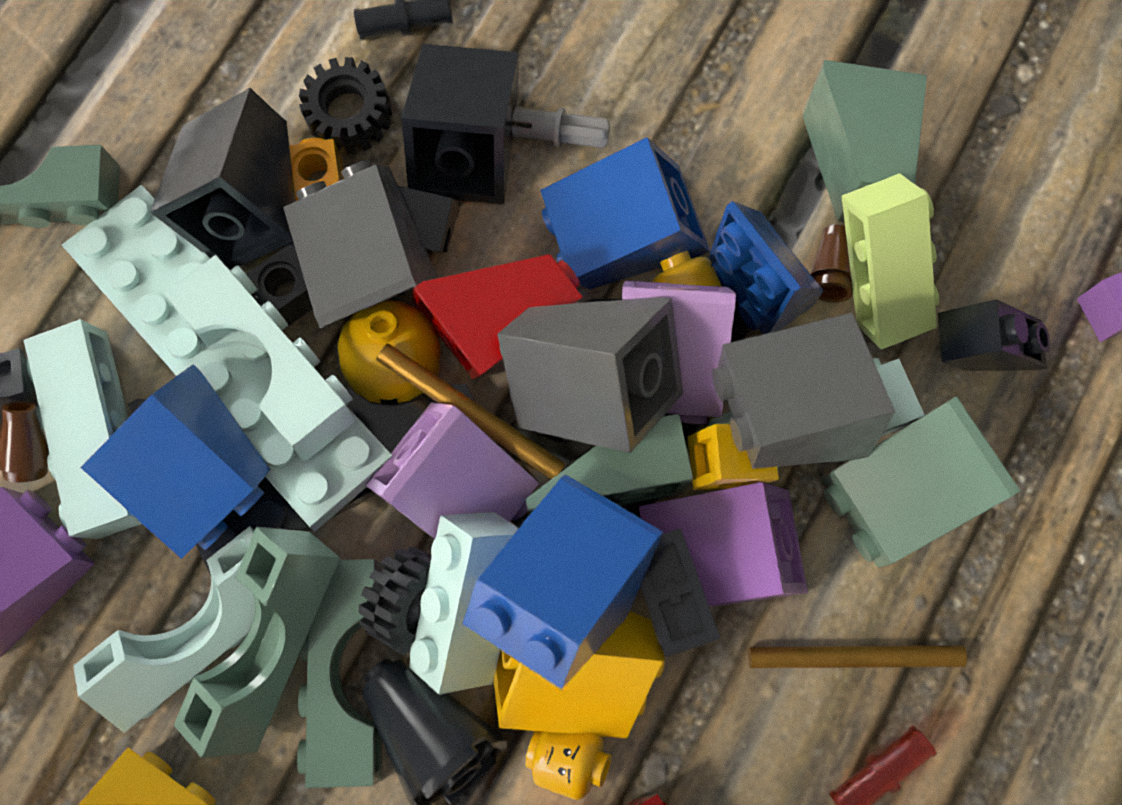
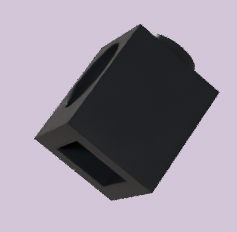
M294 242L288 244L246 273L257 288V291L251 296L260 306L269 301L285 319L288 326L313 309ZM286 281L295 282L293 289L287 295L275 296V291L280 284Z

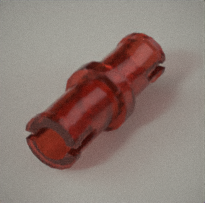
M911 725L908 731L877 756L872 752L863 759L866 765L834 791H830L828 795L836 805H874L888 792L894 796L902 790L899 783L931 757H935L937 752L921 731L917 730L914 725Z

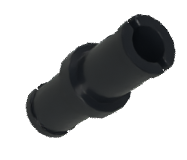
M395 0V3L354 9L355 24L361 41L367 38L399 32L402 33L403 37L413 35V30L446 23L453 24L449 0Z

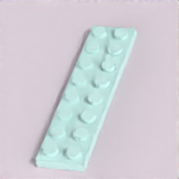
M140 185L112 206L109 211L100 215L98 220L92 221L64 242L62 246L176 376L192 364L203 373L270 468L265 477L315 532L367 487L365 486L367 482L393 455L349 409L356 422L306 462L302 460L259 408L272 378L270 355L258 348L247 345H230L210 350L164 295L167 290L210 258L150 213L155 199Z

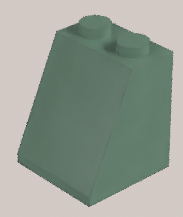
M824 60L805 104L803 120L837 221L845 222L842 195L897 174L903 175L915 184L927 75Z
M958 397L951 399L875 445L869 457L850 460L822 479L827 487L823 492L829 506L838 516L845 515L855 531L852 539L857 550L866 561H874L878 568L897 562L1020 492V489Z

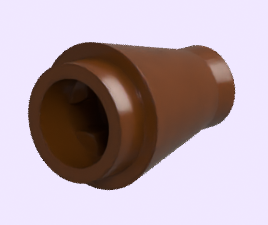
M830 225L823 229L822 240L810 270L812 277L824 290L819 297L821 301L843 302L851 298L853 293L844 225Z
M17 401L3 405L0 432V470L2 471L3 478L10 482L24 483L45 477L48 474L47 458L50 452L37 416L36 404L28 401Z

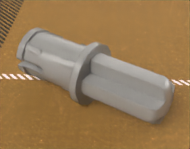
M516 106L513 113L512 121L531 123H517V126L513 125V138L522 137L553 141L555 147H561L562 143L603 148L608 142L610 124L606 118L567 114L565 108H559L557 112Z

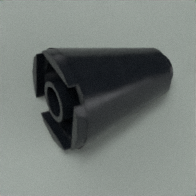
M390 658L384 659L366 674L365 681L367 684L363 688L362 696L410 805H431L444 797L449 805H451L475 786L493 768L497 761L493 758L491 752L495 747L504 752L507 748V741L499 731L451 694H438L409 668L410 663L408 661L399 659L393 662Z

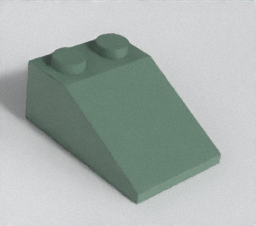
M679 414L664 415L631 453L601 446L592 448L526 498L529 516L565 474L619 506L682 495L692 481L693 476Z

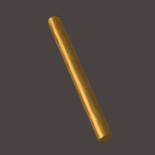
M387 343L379 352L376 358L377 362L436 402L454 405L489 438L548 478L553 479L565 466V462L391 344Z
M963 645L749 647L748 660L750 668L965 667L967 664V653Z

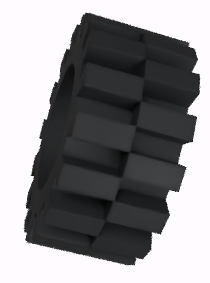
M345 57L344 66H339L337 58L329 59L330 69L325 71L322 65L319 64L314 67L317 78L314 79L307 74L303 80L307 90L300 89L299 98L302 104H299L301 113L312 135L324 140L334 139L339 152L341 146H344L347 154H356L355 145L360 143L363 150L366 151L371 148L368 139L373 137L379 143L384 137L381 128L388 130L391 124L388 115H392V107L385 84L382 82L381 76L376 69L371 72L369 64L362 60L358 67H356L354 58ZM343 94H358L364 99L362 110L353 117L336 119L329 114L330 103Z
M408 547L407 550L403 548L395 550V559L386 556L381 561L384 568L381 572L373 570L369 578L374 580L371 588L364 586L361 594L362 597L368 600L365 603L359 604L358 612L364 616L360 620V624L366 629V633L403 655H406L407 652L410 653L411 646L415 641L421 612V597L426 588L432 559L431 555L415 547Z

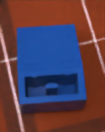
M735 201L726 205L708 258L713 264L721 286L729 287L736 293L735 300L739 304L738 312L745 324L754 331L758 329L762 335L779 331L812 308L824 290L762 212Z

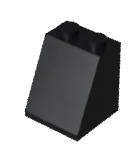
M422 44L401 117L408 188L453 198L454 200L504 204L513 141L512 126L515 124V121H512L515 107L517 106L519 92V52Z
M248 88L184 124L150 213L198 250L204 252L210 259L216 255L229 271L237 265L241 266L292 243V235L283 208L296 202L287 121L256 92Z

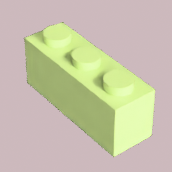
M897 174L842 195L856 322L859 328L881 350L936 329V306L939 304V294L934 284L933 263L936 262L937 254L931 240L930 219L933 217L934 208L927 191L919 188L903 175Z

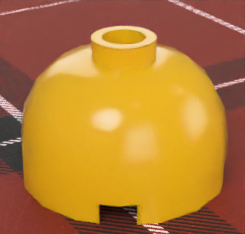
M390 299L354 313L342 327L337 343L341 371L354 393L374 403H381L380 399H397L398 403L406 402L423 393L377 362L376 358L382 348L389 343L438 376L441 356L437 332L425 314L406 302Z

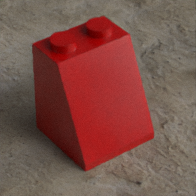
M547 254L423 281L413 288L411 301L417 309L425 314L435 328L437 335L473 380L503 359L500 352L498 333L527 308L574 304L582 296L576 289L580 286V281L571 267L563 260L556 263L553 257Z

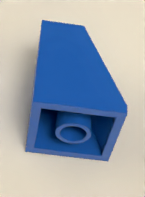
M648 137L540 190L546 206L542 209L544 223L550 233L556 236L561 251L557 253V262L560 260L565 261L578 277L580 285L585 288L593 289L662 268L661 261L687 250L691 259L710 252L680 166Z
M194 364L151 394L80 467L181 559L196 544L200 545L204 550L211 546L228 528V525L222 520L232 510L242 516L264 494L257 485L270 471L268 465L208 380Z
M565 474L478 577L462 624L562 690L627 618L663 531Z

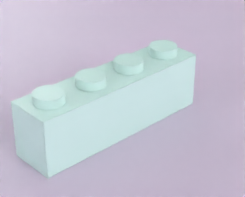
M79 319L25 339L24 344L28 357L26 362L27 371L35 387L39 405L37 407V416L41 428L45 431L50 452L47 464L51 475L57 482L61 500L59 516L62 524L68 530L69 536L98 540L142 524L80 468L128 419L107 332Z

